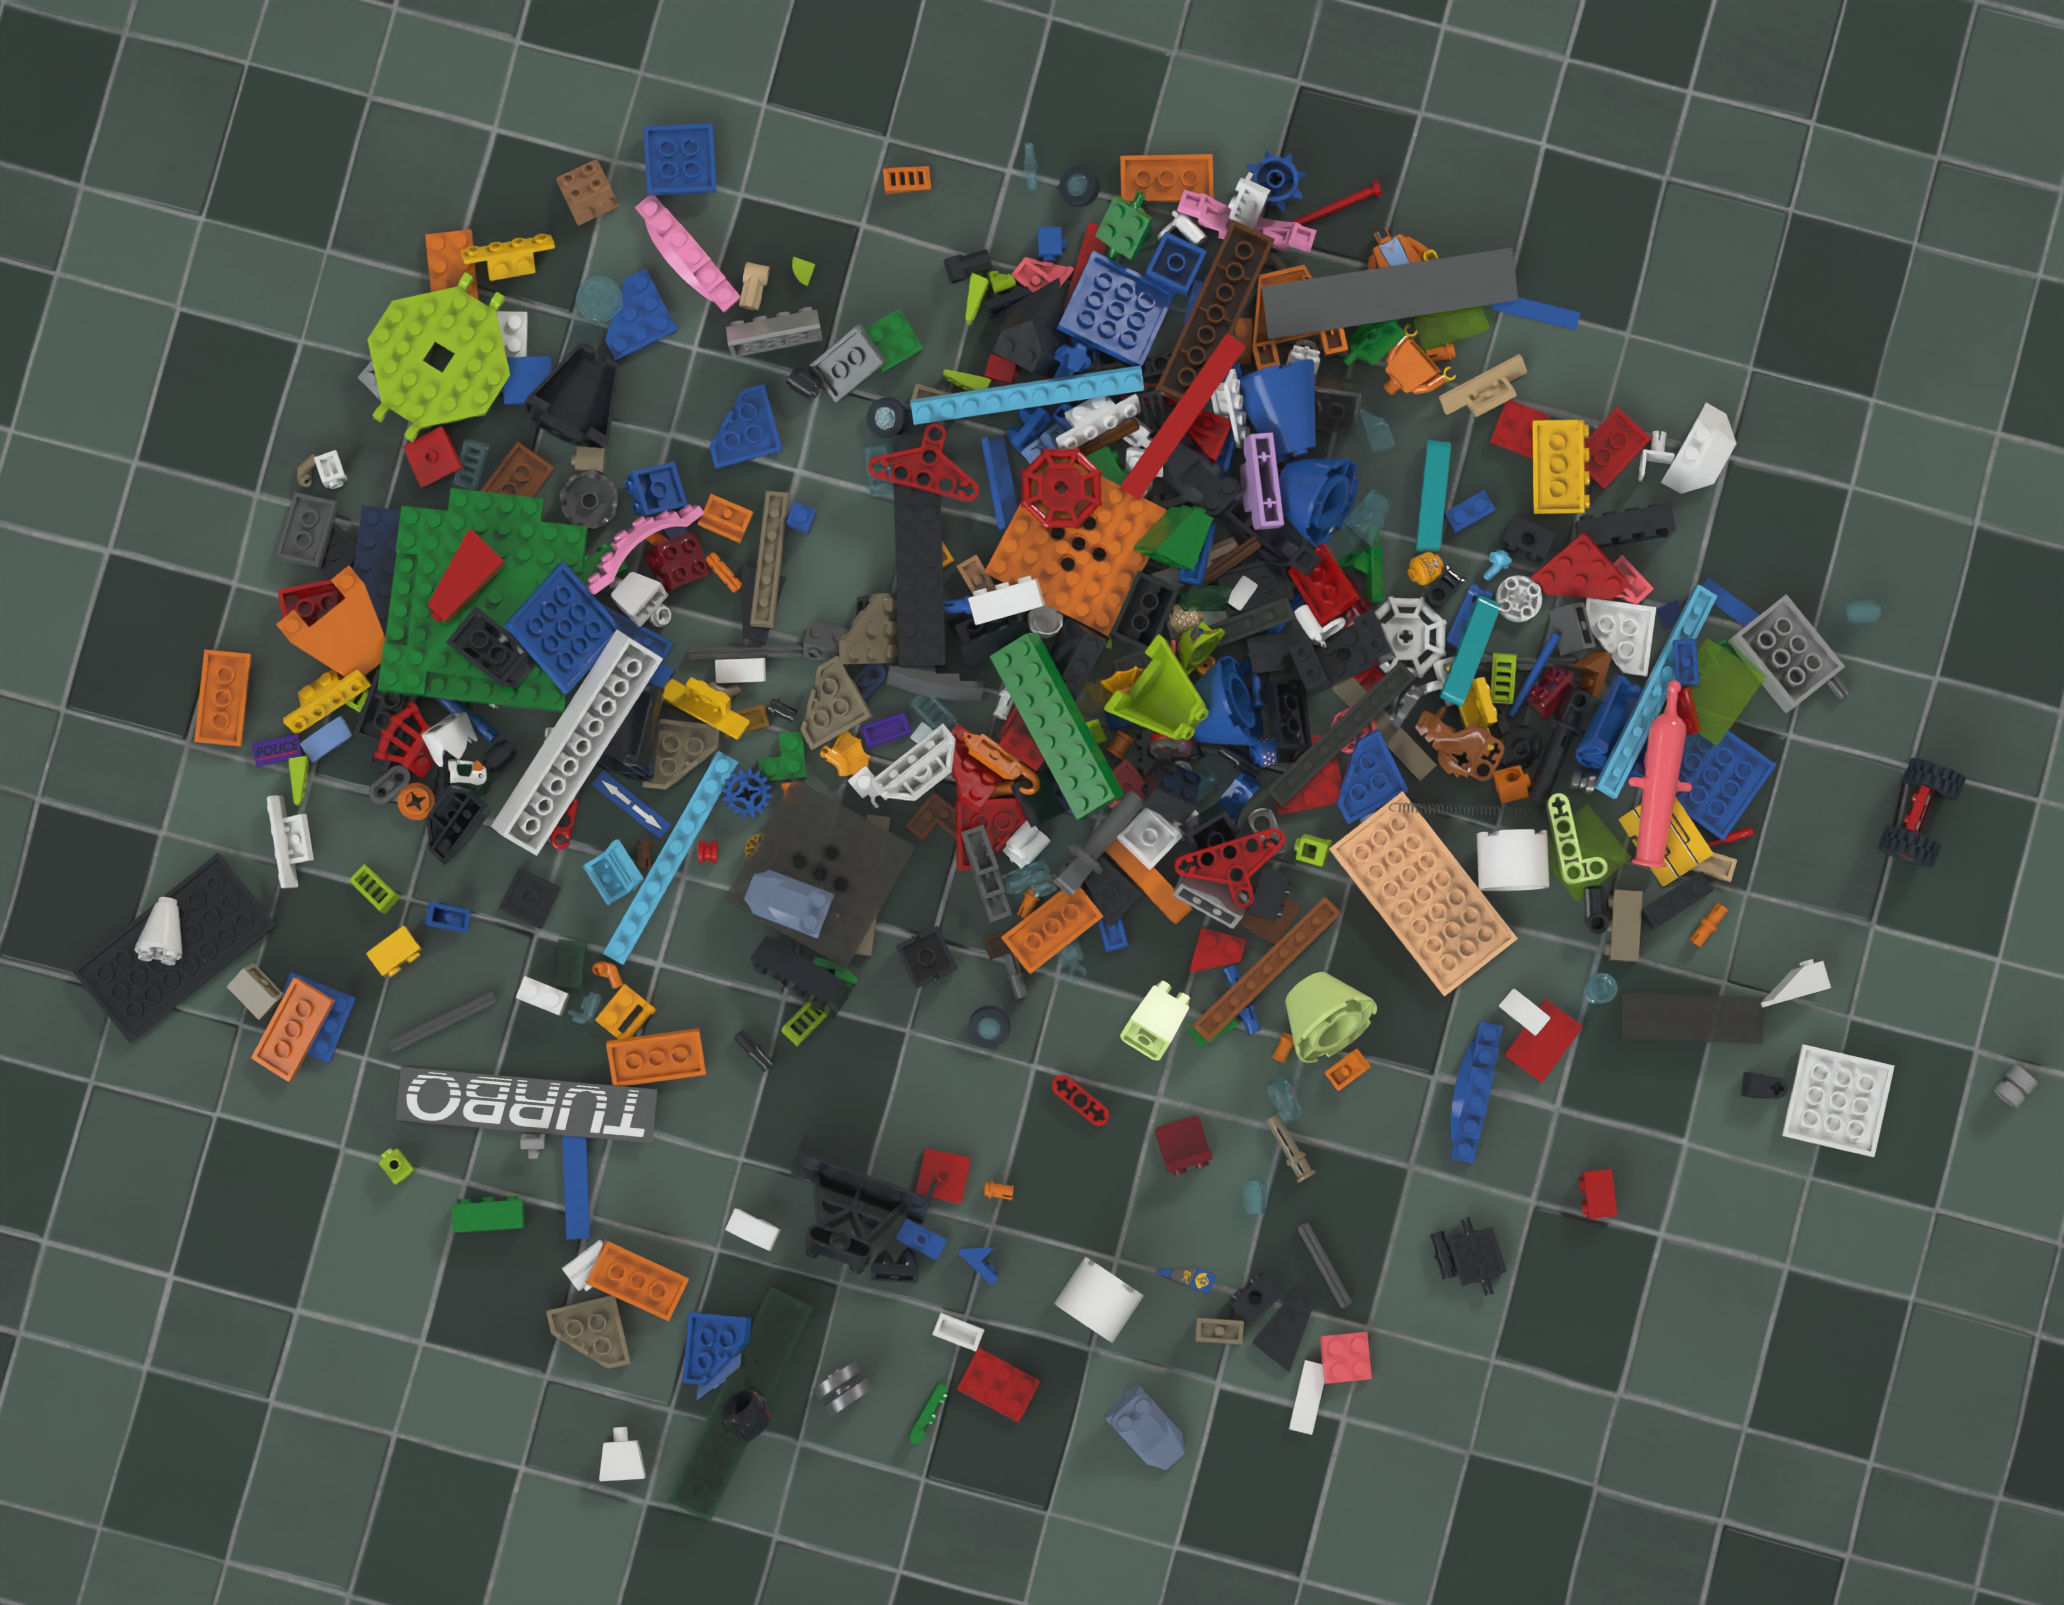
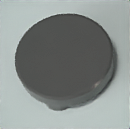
M1413 684L1409 691L1405 693L1399 702L1400 705L1394 710L1388 721L1394 727L1400 729L1425 691Z

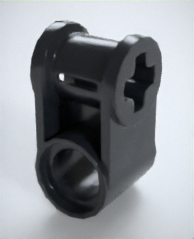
M1449 563L1427 592V603L1433 608L1442 607L1452 594L1456 593L1467 577H1462ZM1432 592H1441L1443 600L1435 601L1432 598Z
M1744 1072L1741 1096L1779 1099L1787 1093L1788 1085L1781 1078ZM1776 1082L1778 1087L1782 1088V1091L1778 1092L1777 1095L1774 1094V1090L1770 1089V1086L1775 1085Z

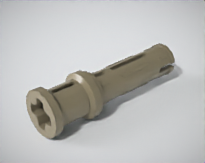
M1279 1114L1267 1119L1266 1123L1287 1156V1165L1291 1166L1295 1172L1297 1182L1300 1183L1314 1175L1316 1172L1310 1168L1306 1161V1154L1299 1151Z

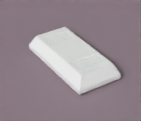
M940 1313L932 1335L977 1351L985 1329Z

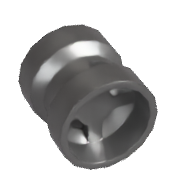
M1575 767L1569 789L1573 791L1579 789L1584 794L1591 796L1598 773H1585L1581 768Z

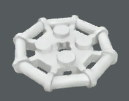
M1390 596L1375 612L1380 620L1391 609L1394 613L1392 619L1386 624L1382 623L1396 658L1393 659L1391 665L1386 662L1379 665V667L1387 674L1397 664L1398 660L1412 661L1415 668H1407L1419 679L1423 678L1434 662L1446 656L1445 625H1447V622L1431 608L1423 597L1393 598V596ZM1397 607H1414L1416 609L1414 614L1399 613ZM1420 610H1422L1424 614L1434 624L1428 626L1426 623H1424L1418 616ZM1436 629V647L1429 644L1430 631ZM1404 631H1408V635H1412V639L1408 640V643H1403V640L1399 638V635H1403ZM1426 650L1433 652L1421 665L1419 664L1417 658Z

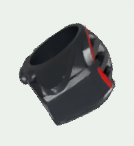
M751 1389L737 1391L721 1406L723 1410L722 1422L729 1426L736 1438L741 1439L744 1444L751 1442L765 1431L771 1420V1415L764 1399Z

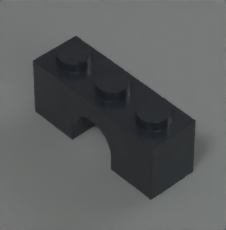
M1699 872L1642 908L1641 914L1651 930H1653L1714 890L1703 873Z

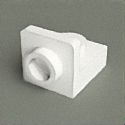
M336 450L314 457L321 481L326 488L336 489L348 481Z

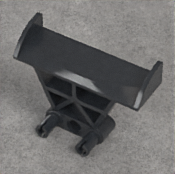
M803 1135L794 1159L791 1177L813 1184L816 1224L811 1225L807 1231L805 1239L806 1254L810 1257L812 1253V1258L823 1255L850 1265V1270L853 1273L857 1269L856 1274H860L870 1262L873 1251L871 1244L899 1216L923 1224L937 1182L932 1181L927 1196L804 1153L808 1136ZM820 1187L852 1198L851 1206L821 1196ZM858 1201L891 1213L882 1218L856 1209ZM823 1211L834 1214L825 1220L823 1219ZM849 1219L856 1237L833 1228ZM862 1225L873 1228V1230L866 1235ZM841 1243L844 1248L838 1249L833 1244Z

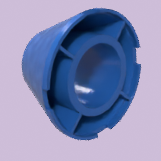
M1347 458L1293 459L1283 468L1278 477L1283 514L1307 542L1313 546L1318 547L1322 543L1327 544L1332 539L1330 537L1332 532L1336 528L1341 529L1352 509L1359 485V479L1355 477V470L1358 471L1359 469L1353 460Z
M1230 656L1220 658L1193 684L1209 713L1195 728V733L1192 737L1198 743L1254 746L1261 742L1258 739L1263 736L1260 709L1252 708V703L1254 702L1252 687H1247L1243 676H1246L1244 670Z

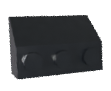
M1138 570L1110 635L1146 651L1158 634L1161 635L1181 589L1145 571Z
M1021 612L978 625L975 624L973 614L967 613L948 621L968 668L990 659L991 655L1026 633H1029Z
M1068 617L1049 655L1072 698L1076 701L1110 638Z

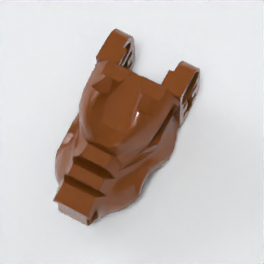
M1444 706L1435 714L1423 711L1415 728L1421 736L1426 735L1425 739L1428 743L1434 741L1432 747L1439 751V764L1449 775L1453 772L1457 778L1464 776L1468 779L1469 776H1472L1480 781H1488L1494 776L1493 773L1497 770L1504 754V745L1500 740L1492 737L1487 729L1476 728V723H1472L1466 729L1456 733V729L1442 722L1447 708ZM1489 744L1494 746L1499 744L1498 749L1501 750L1499 754L1495 753L1492 757V760L1496 761L1494 765L1488 760L1482 759L1484 755L1488 758L1491 754V751L1487 748ZM1464 753L1467 754L1468 764L1463 763L1462 766H1459V761L1453 754L1457 756H1463ZM1482 764H1486L1490 768L1489 774L1485 777L1477 774V769Z

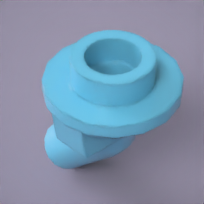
M1503 550L1491 552L1489 561L1493 565L1483 574L1484 578L1490 581L1502 568L1508 569L1512 562L1509 553Z

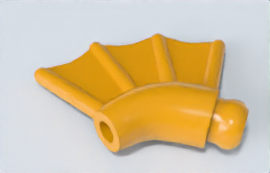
M1134 666V668L1128 671H1117L1112 677L1102 680L1101 684L1112 694L1108 697L1107 701L1111 699L1117 690L1128 694L1145 669Z
M849 731L841 734L832 748L825 745L820 752L821 757L826 758L827 762L836 767L838 777L854 775L863 766L868 768L870 755L864 752L861 739L852 736Z

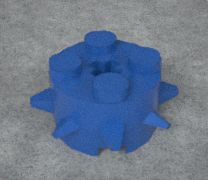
M1265 151V159L1261 160L1258 165H1247V168L1253 174L1252 182L1270 190L1264 206H1277L1281 212H1284L1285 204L1292 198L1302 199L1303 195L1297 186L1298 180L1305 177L1306 173L1296 170L1294 164L1291 163L1292 154L1282 158L1280 156H1272L1270 151ZM1276 178V181L1280 180L1278 185H1273L1270 183L1271 179Z

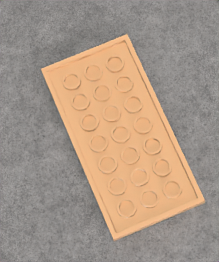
M1402 791L1330 847L1329 850L1441 994L1446 996L1518 938L1419 812L1416 813L1415 807L1412 813L1411 801Z

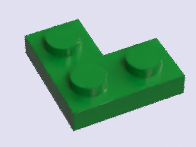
M802 732L779 733L781 757L758 759L760 778L767 776L766 782L807 778Z

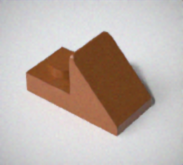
M1593 651L1572 664V666L1584 671L1579 689L1587 692L1590 697L1599 698L1613 655L1612 653Z

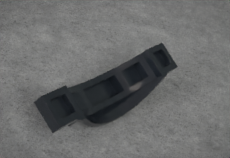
M1242 497L1222 516L1228 527L1242 542L1251 536H1255L1259 540L1261 547L1254 551V553L1273 564L1295 567L1308 578L1323 561L1313 550L1305 544L1298 542L1280 528L1255 530L1252 522V512H1245Z

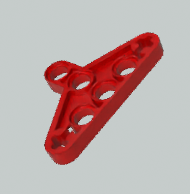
M937 423L930 424L926 428L921 447L877 456L868 463V471L876 479L965 502H972L979 495L978 484L942 454L946 432L944 427ZM931 429H940L942 437L937 441L931 440L929 438ZM926 451H933L936 454V459L932 463H927L923 460V454ZM882 462V467L889 469V463L894 464L891 468V477H887L888 472L880 470L879 474L875 473V469L872 466ZM899 467H903L908 471L907 477L903 480L897 479L894 475L895 470ZM921 473H926L930 476V482L925 486L917 482V477ZM943 479L952 481L953 487L950 491L940 489L939 484ZM956 481L962 482L960 483L962 488L972 485V490L975 491V494L971 493L967 497L965 492L958 490V495L954 494L957 487Z
M1269 828L1177 857L1174 862V869L1180 876L1228 884L1234 904L1238 907L1246 908L1254 900L1249 877L1284 845L1285 835L1278 828ZM1272 832L1280 835V839L1277 840L1278 844L1274 845L1273 842H1267L1265 845L1268 848L1263 849V842L1259 836L1263 835V839L1271 838ZM1249 839H1256L1258 842V849L1254 852H1249L1246 849L1245 845ZM1229 845L1234 846L1236 849V855L1231 859H1227L1223 855L1224 848ZM1206 852L1211 853L1214 857L1213 863L1208 866L1203 865L1201 862V856ZM1196 855V862L1200 869L1195 870L1196 865L1189 866L1187 872L1179 869L1178 866L1182 864L1181 860L1185 859L1187 863L1193 862L1192 856ZM1234 868H1240L1243 872V876L1239 881H1233L1230 878V871ZM1241 890L1249 893V900L1243 904L1239 903L1236 899L1237 893Z

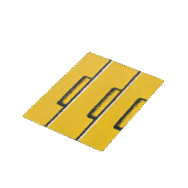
M1676 796L1664 856L1666 867H1650L1662 887L1713 855L1708 844ZM1641 805L1619 818V822L1636 847Z

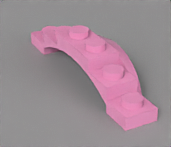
M1184 189L1177 212L1199 218L1197 225L1219 231L1218 238L1220 239L1225 238L1232 222L1228 218L1232 209L1228 208L1227 205L1216 201L1206 194H1198ZM1259 217L1254 230L1275 239L1271 248L1284 252L1290 246L1310 253L1317 231L1296 222L1277 221Z
M656 196L646 197L635 207L645 220L648 233L659 252L675 272L691 287L708 300L715 302L723 313L740 301L741 296L726 280V277Z
M687 505L679 511L680 515L677 512H667L666 510L655 517L657 521L653 517L644 518L642 516L632 523L633 527L627 532L622 530L613 537L615 540L610 543V546L614 553L610 551L600 558L601 562L596 566L601 571V574L597 572L587 579L588 583L584 586L591 594L595 595L614 581L617 571L626 556L642 540L665 528L675 526L687 527L704 514L700 506Z

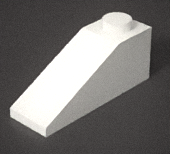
M1813 959L1800 962V968L1791 970L1761 1002L1762 1007L1831 988L1824 962L1814 963Z

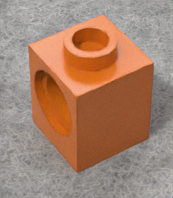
M1520 765L1493 773L1495 788L1501 804L1528 797L1527 787H1531L1528 773L1524 774Z

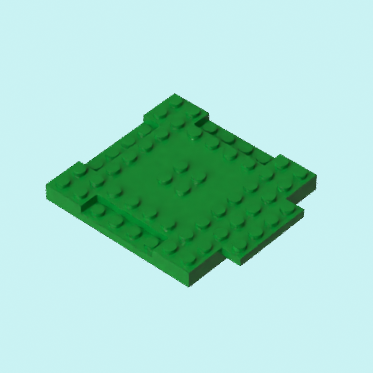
M451 488L448 511L401 506L393 585L378 681L379 692L564 713L568 693L564 694L532 656L534 668L518 688L500 687L450 647L446 641L475 606L512 635L504 625L506 621L561 562H565L582 582L588 528L586 526L542 522L543 498ZM471 529L504 560L506 566L448 625L443 620L438 623L429 614L432 610L428 604L466 533Z

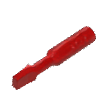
M1752 827L1728 833L1723 841L1718 838L1706 843L1709 847L1724 842L1730 843L1753 836L1754 833Z

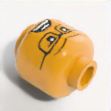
M1425 552L1411 559L1408 575L1413 582L1416 581L1421 586L1428 585L1439 578L1444 570L1443 562L1437 554Z

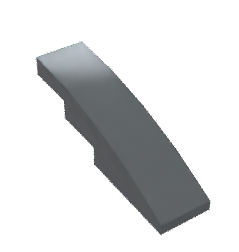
M889 666L886 684L932 698L953 701L981 702L984 690L983 681H960L959 673L936 674L935 666Z
M984 825L961 832L967 857L989 923L1012 916L1005 896L1006 891L998 872L999 867Z

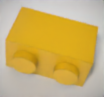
M402 926L366 954L382 976L386 977L389 975L393 977L402 970L400 966L406 961L410 964L419 958V952L423 949L408 928Z

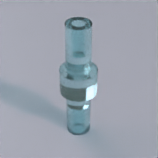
M1025 143L1026 162H1023L1024 172L1027 173L1028 190H1036V171H1038V166L1034 157V144Z

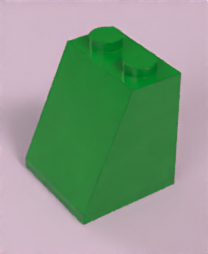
M1181 505L1180 508L1170 507L1134 545L1133 550L1171 568L1194 570L1213 518L1205 514V509L1193 506V508Z

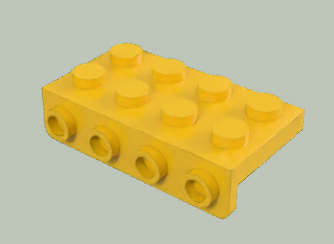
M1533 420L1534 514H1585L1586 509L1590 508V495H1585V485L1590 484L1589 471H1585V462H1589V448H1585V439H1589V425H1585V420Z

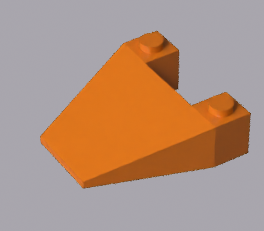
M1305 265L1259 275L1251 349L1256 371L1275 365L1280 366L1276 345L1319 336L1324 358L1348 351L1343 328L1268 339L1262 286L1312 279Z
M347 566L331 579L345 597L342 602L311 627H308L295 610L276 625L294 646L342 676L346 677L355 670H359L366 676L381 664L385 635L365 584L353 569Z

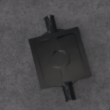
M1470 1217L1461 1219L1460 1221L1465 1233L1459 1238L1447 1241L1461 1285L1481 1283L1485 1296H1488L1489 1293L1490 1295L1494 1294L1490 1280L1496 1275L1507 1272L1494 1229L1490 1227L1484 1230H1474Z

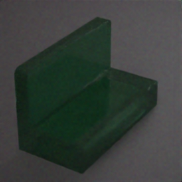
M1230 585L1190 586L1189 590L1180 591L1176 600L1184 611H1225L1232 588Z

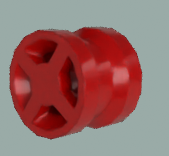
M699 840L698 863L710 861L712 864H717L718 841L706 843L704 840Z

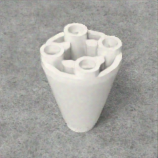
M160 897L158 902L155 903L135 945L138 959L143 961L156 959L161 960L166 965H175L176 960L182 958L177 900Z

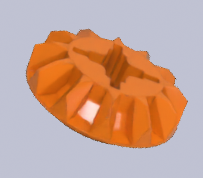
M421 783L409 784L398 796L400 812L412 820L425 819L435 805L434 793L429 787ZM412 793L418 798L426 797L420 802L421 810L415 805H410L413 802Z

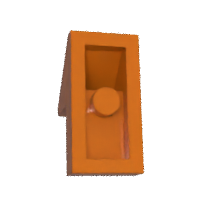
M1356 1048L1324 1073L1335 1088L1340 1091L1371 1066Z

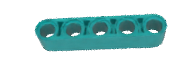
M1427 440L1416 552H1431L1433 554H1439L1451 442Z
M1481 595L1477 597L1439 698L1460 707L1463 705L1499 613L1500 603Z

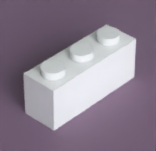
M1030 575L1017 579L1018 584L1009 586V582L995 585L996 590L987 592L986 588L973 591L974 596L969 597L968 600L975 624L978 625L1044 606L1045 602L1038 578L1032 580Z

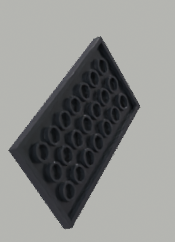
M220 853L215 854L163 896L177 900V906L179 907L182 958L176 960L175 965H166L161 960L152 959V961L138 959V953L135 951V945L155 905L153 904L71 970L129 1043L134 1042L277 926L275 921Z

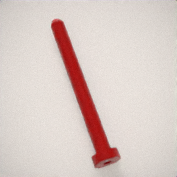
M1375 180L1371 182L1372 186L1290 222H1296L1304 226L1372 195L1379 197L1383 193L1378 181Z

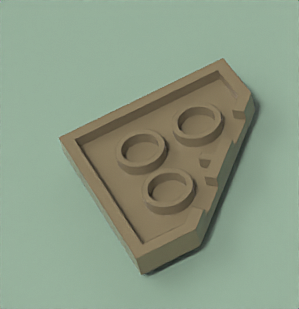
M897 593L873 594L868 600L870 603L867 607L861 610L851 623V629L847 634H843L839 640L840 664L899 663Z
M839 655L817 668V677L807 704L808 709L805 720L801 726V732L811 750L817 749L873 717L846 665L840 664Z
M661 719L655 775L651 782H643V788L667 790L718 750L720 730L709 724Z
M611 1295L546 1311L551 1334L558 1339H561L607 1369L631 1364L616 1297Z

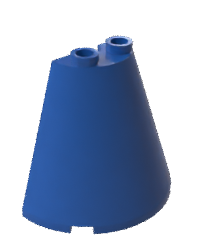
M1313 359L1289 362V365H1281L1279 367L1278 365L1271 366L1239 378L1240 395L1243 396V410L1246 411V415L1258 434L1273 432L1277 464L1288 462L1292 454H1294V457L1308 454V449L1316 447Z
M1613 676L1612 683L1576 749V759L1584 767L1601 774L1643 690L1641 686L1631 684L1625 676ZM1648 737L1626 780H1629L1631 777L1642 778L1644 776V759L1648 746Z

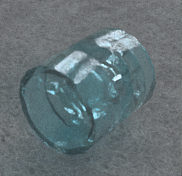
M1598 973L1591 976L1584 985L1585 997L1596 1005L1611 1001L1617 993L1615 979L1606 973Z

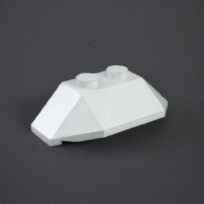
M1705 403L1661 483L1683 494L1715 483L1737 444L1726 413Z
M944 724L940 725L870 782L884 798L917 800L952 772L955 747L954 736Z

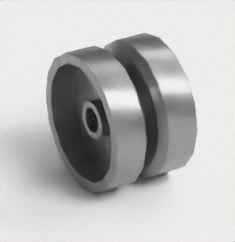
M856 1361L845 1368L840 1367L825 1377L824 1382L813 1388L819 1399H824L831 1393L835 1396L826 1402L824 1406L830 1417L873 1389L867 1378H862L855 1384L852 1383L851 1380L860 1375L862 1371Z

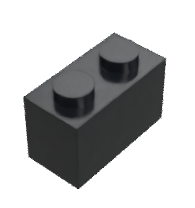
M1263 867L1254 892V900L1249 907L1248 913L1272 922L1275 921L1276 917L1281 918L1285 905L1281 904L1283 896L1289 895L1293 884L1288 882L1290 876Z

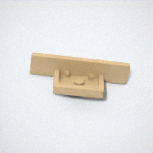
M1518 354L1440 395L1439 400L1444 413L1448 415L1467 405L1475 417H1478L1517 396L1515 389L1509 382L1527 373L1522 356Z

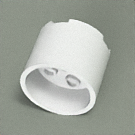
M1534 829L1499 830L1489 834V836L1488 832L1477 833L1479 890L1520 891L1549 888L1548 839L1546 830H1540L1536 834Z
M1085 1256L1054 1304L1113 1343L1144 1295Z

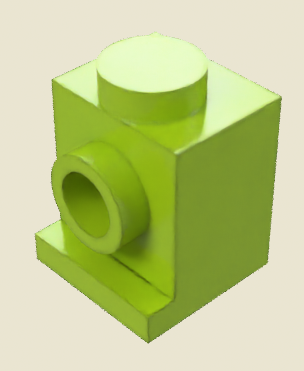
M1304 834L1301 839L1297 838L1294 846V852H1297L1296 859L1323 867L1327 862L1332 840ZM1309 845L1316 846V851H1311Z
M389 1148L380 1156L382 1161L378 1164L395 1185H399L416 1171L400 1149L396 1148L393 1151ZM394 1160L399 1163L398 1168L395 1170L391 1168V1162Z

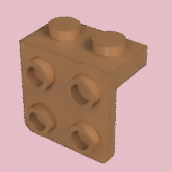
M597 160L584 164L556 179L578 226L619 207L613 190Z

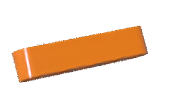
M1117 839L1106 849V854L1175 925L1192 910L1189 904L1172 896L1174 888L1154 867L1149 870Z

